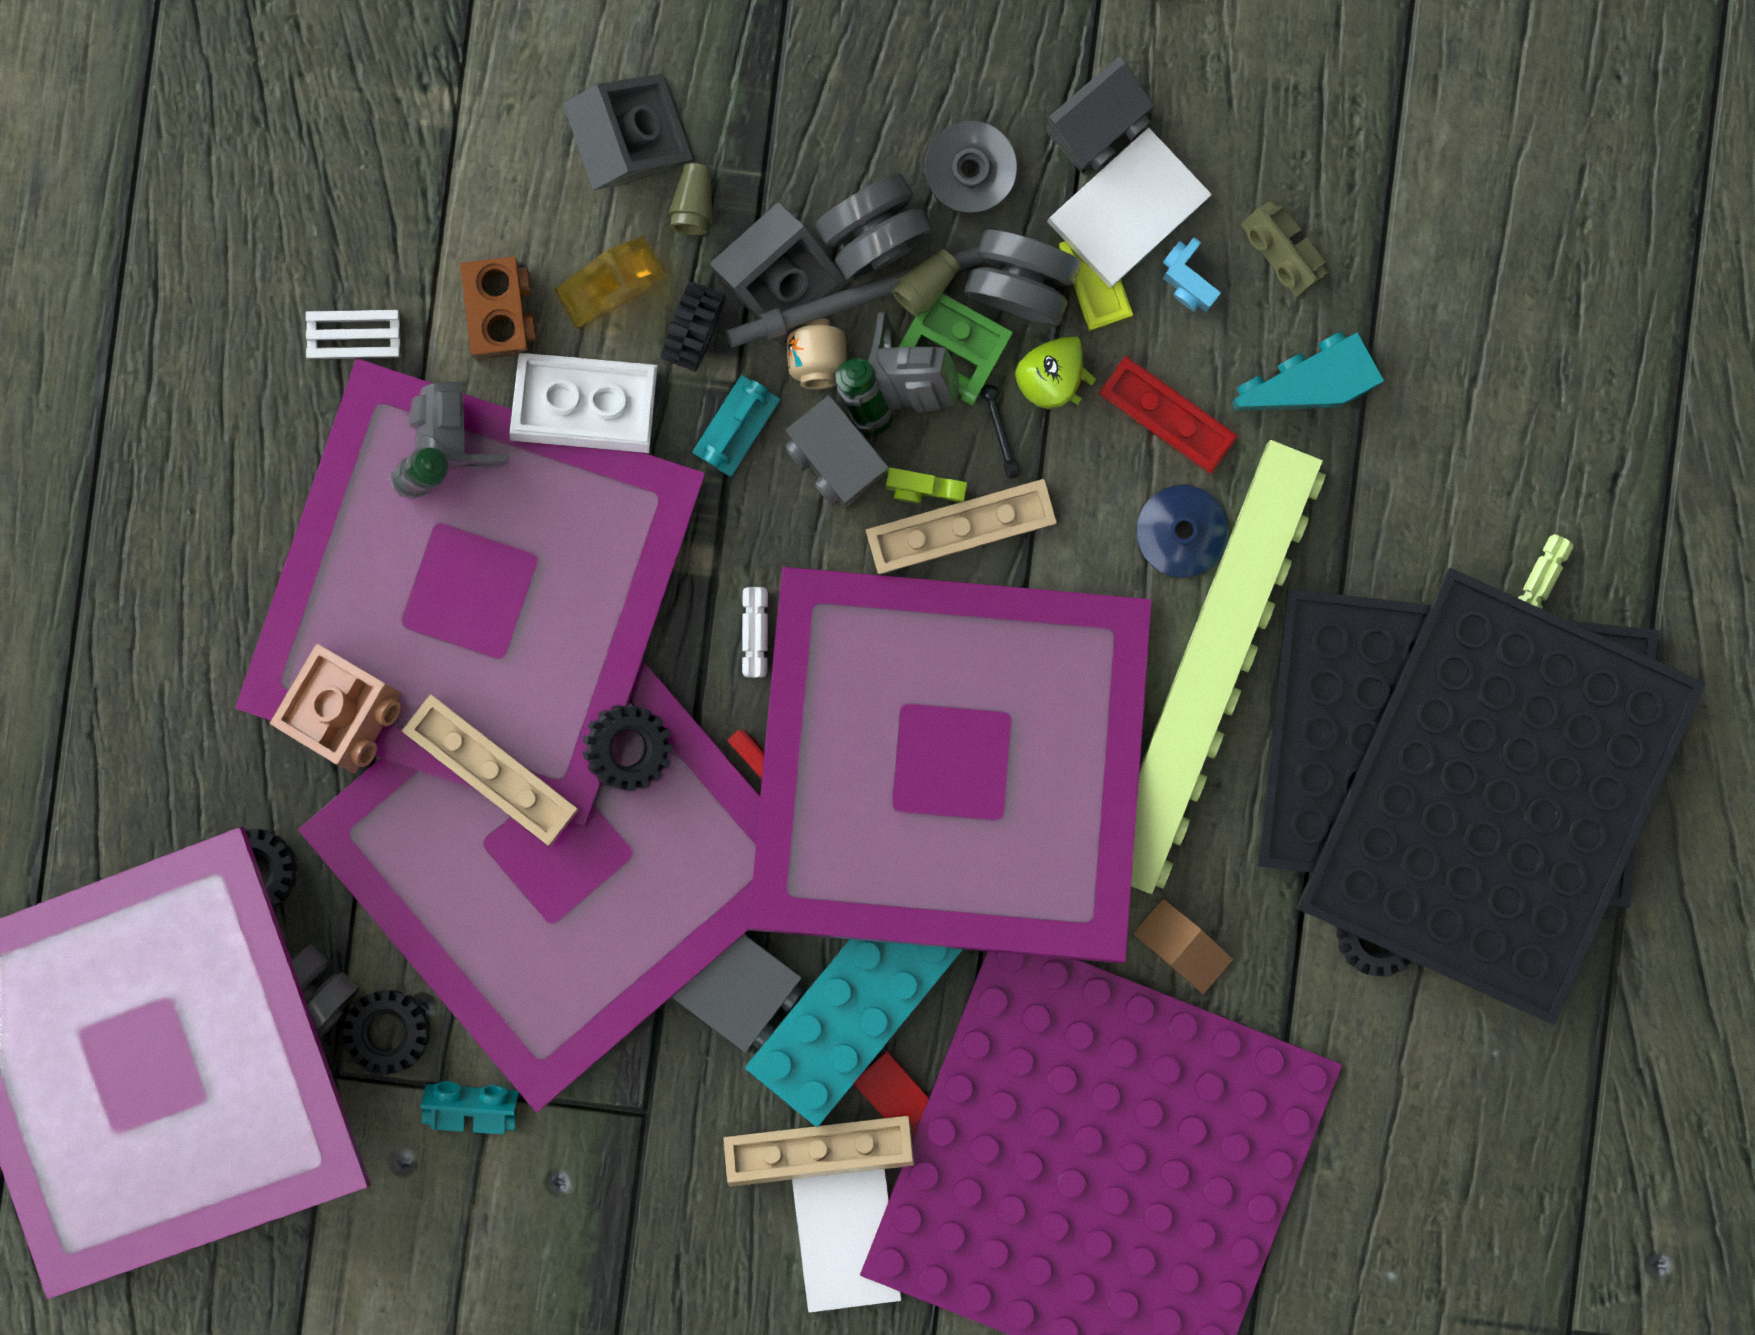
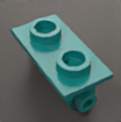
M741 375L692 453L729 477H732L781 399L768 392V389L763 385Z
M451 1081L426 1084L420 1109H422L421 1122L424 1125H430L431 1130L464 1132L465 1116L473 1117V1132L505 1135L506 1131H515L517 1114L515 1108L519 1092L518 1090H507L500 1085H486L481 1088L463 1087Z

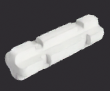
M747 587L743 590V607H746V613H743L742 651H746V657L742 658V673L747 678H763L768 673V658H764V651H768V614L764 613V608L768 607V592L763 587Z

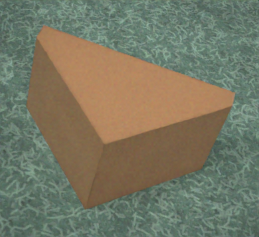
M1164 898L1133 932L1138 939L1202 994L1208 990L1233 961L1203 930Z

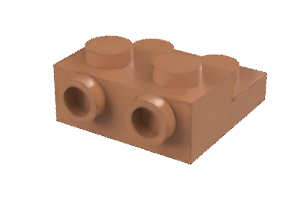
M316 643L269 724L336 765L355 774L359 767L367 766L375 757L377 745L374 741L382 727L390 726L399 716L401 705L398 700L402 692Z

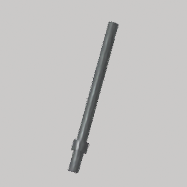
M979 245L952 254L961 267L959 271L985 263L977 254ZM912 268L782 312L776 308L759 314L758 320L726 330L727 339L731 348L766 337L769 341L786 335L787 329L893 294L892 289L898 284L897 278Z

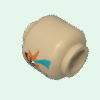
M825 318L802 324V327L792 331L787 337L789 374L793 379L800 381V385L803 388L826 389L836 386L835 373L839 365L848 360L847 337L845 333L837 327L830 326V321Z

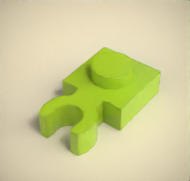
M889 467L886 483L887 490L895 491L894 499L921 504L922 496L959 503L964 502L967 482L943 479L933 475Z

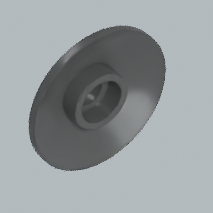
M962 121L948 126L934 138L926 154L925 176L930 190L942 204L958 212L979 213L994 208L1007 197L1016 179L1017 159L1012 144L1000 130L984 122ZM966 162H974L979 166L980 171L978 175L970 178L962 173L961 168Z

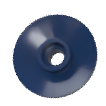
M1188 485L1168 487L1152 496L1141 510L1136 528L1137 542L1147 562L1161 573L1178 578L1197 576L1212 568L1222 557L1229 538L1227 516L1220 503L1212 495L1200 488ZM1179 522L1189 523L1193 530L1191 537L1187 539L1179 538L1175 533L1176 525Z

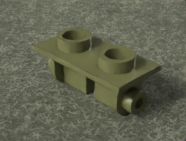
M1272 199L1265 205L1258 207L1240 224L1246 231L1253 247L1262 252L1274 268L1278 280L1285 287H1288L1295 297H1298L1309 286L1329 273L1323 266L1327 262L1307 237L1296 245L1292 243L1290 238L1301 229L1283 204L1278 206Z

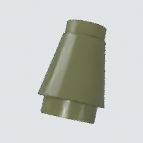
M696 163L684 165L683 173L667 213V217L671 219L670 228L673 231L686 235H704L707 232V225L713 223L711 169L709 167Z
M941 249L898 277V284L892 289V293L905 310L918 317L923 311L930 312L961 267L950 253Z

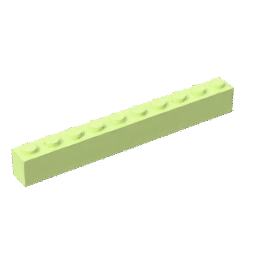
M1272 440L1266 444L1140 764L1131 887L1148 894L1153 893L1155 886L1163 889L1169 877L1173 863L1167 861L1166 858L1172 843L1181 845L1190 819L1183 817L1189 799L1197 802L1204 788L1207 776L1200 774L1205 758L1207 756L1214 759L1224 736V733L1217 731L1223 713L1232 715L1241 693L1240 689L1234 687L1240 670L1249 672L1258 649L1257 646L1251 644L1257 627L1266 628L1275 603L1268 601L1274 584L1283 585L1290 569L1292 560L1285 558L1291 541L1300 542L1309 517L1302 515L1307 499H1317L1325 480L1326 474L1319 472L1323 460Z

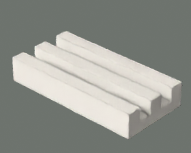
M399 310L306 312L307 359L400 358ZM390 321V328L317 330V323ZM390 339V347L318 348L317 340Z

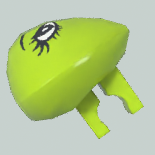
M1078 337L1058 338L1032 349L1018 362L1015 371L1018 387L1025 398L1037 407L1045 409L1060 408L1069 401L1078 405L1082 398L1075 393L1080 385V381L1082 380L1091 386L1096 381V378L1083 367V352L1081 341Z

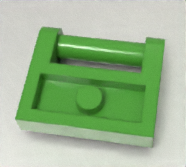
M942 293L930 312L923 311L918 317H915L899 347H916L920 338L923 337L976 366L977 369L971 379L958 372L960 380L958 393L962 395L960 400L973 406L1013 332Z

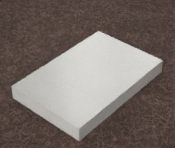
M1148 127L1060 207L1047 222L1111 289L1205 203L1212 194Z
M519 352L510 425V441L649 453L657 365Z
M885 1169L793 1179L792 1184L808 1312L901 1301L900 1291L860 1276L889 1201Z

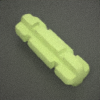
M1555 534L1549 537L1543 549L1545 555L1538 558L1523 588L1525 594L1524 596H1519V599L1541 609L1543 608L1541 605L1542 600H1547L1563 569L1561 566L1562 561H1567L1573 549V544L1569 540Z

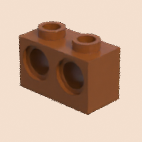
M515 256L460 263L471 356L475 360L519 355V352L530 353L529 341H536L537 336L534 314H525L523 296L531 295L528 267L520 268L519 261ZM497 273L506 275L509 278V287L504 294L490 296L485 292V282L491 275ZM500 319H508L515 325L514 335L506 342H496L490 336L492 325Z

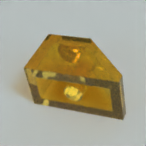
M642 236L606 250L555 288L554 291L577 330L639 297L665 278L666 275L647 240Z

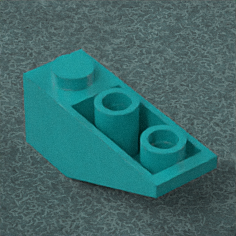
M1340 331L1318 344L1321 349L1320 353L1307 360L1300 353L1278 365L1277 367L1281 374L1265 382L1263 377L1259 375L1239 386L1237 390L1240 396L1235 398L1231 404L1235 411L1339 408L1378 387L1384 380L1358 332L1346 338L1343 331Z

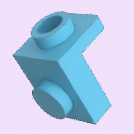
M1195 237L1187 246L1179 241L1163 261L1169 267L1163 279L1177 289L1173 295L1184 306L1194 312L1198 307L1207 312L1218 299L1221 292L1186 265L1200 247L1201 242Z

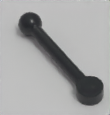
M985 385L981 390V397L988 403L1004 459L1006 476L1008 479L1018 477V466L1012 457L996 401L998 390L993 385Z

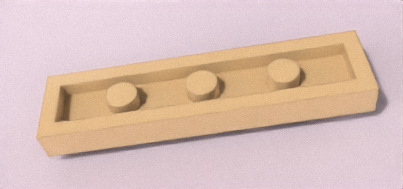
M1041 479L866 529V534L878 575L1050 527L1056 525L1057 521L1045 480Z
M432 694L428 696L402 730L403 733L548 846H552L580 810Z
M909 1116L723 1137L727 1183L729 1187L914 1166Z

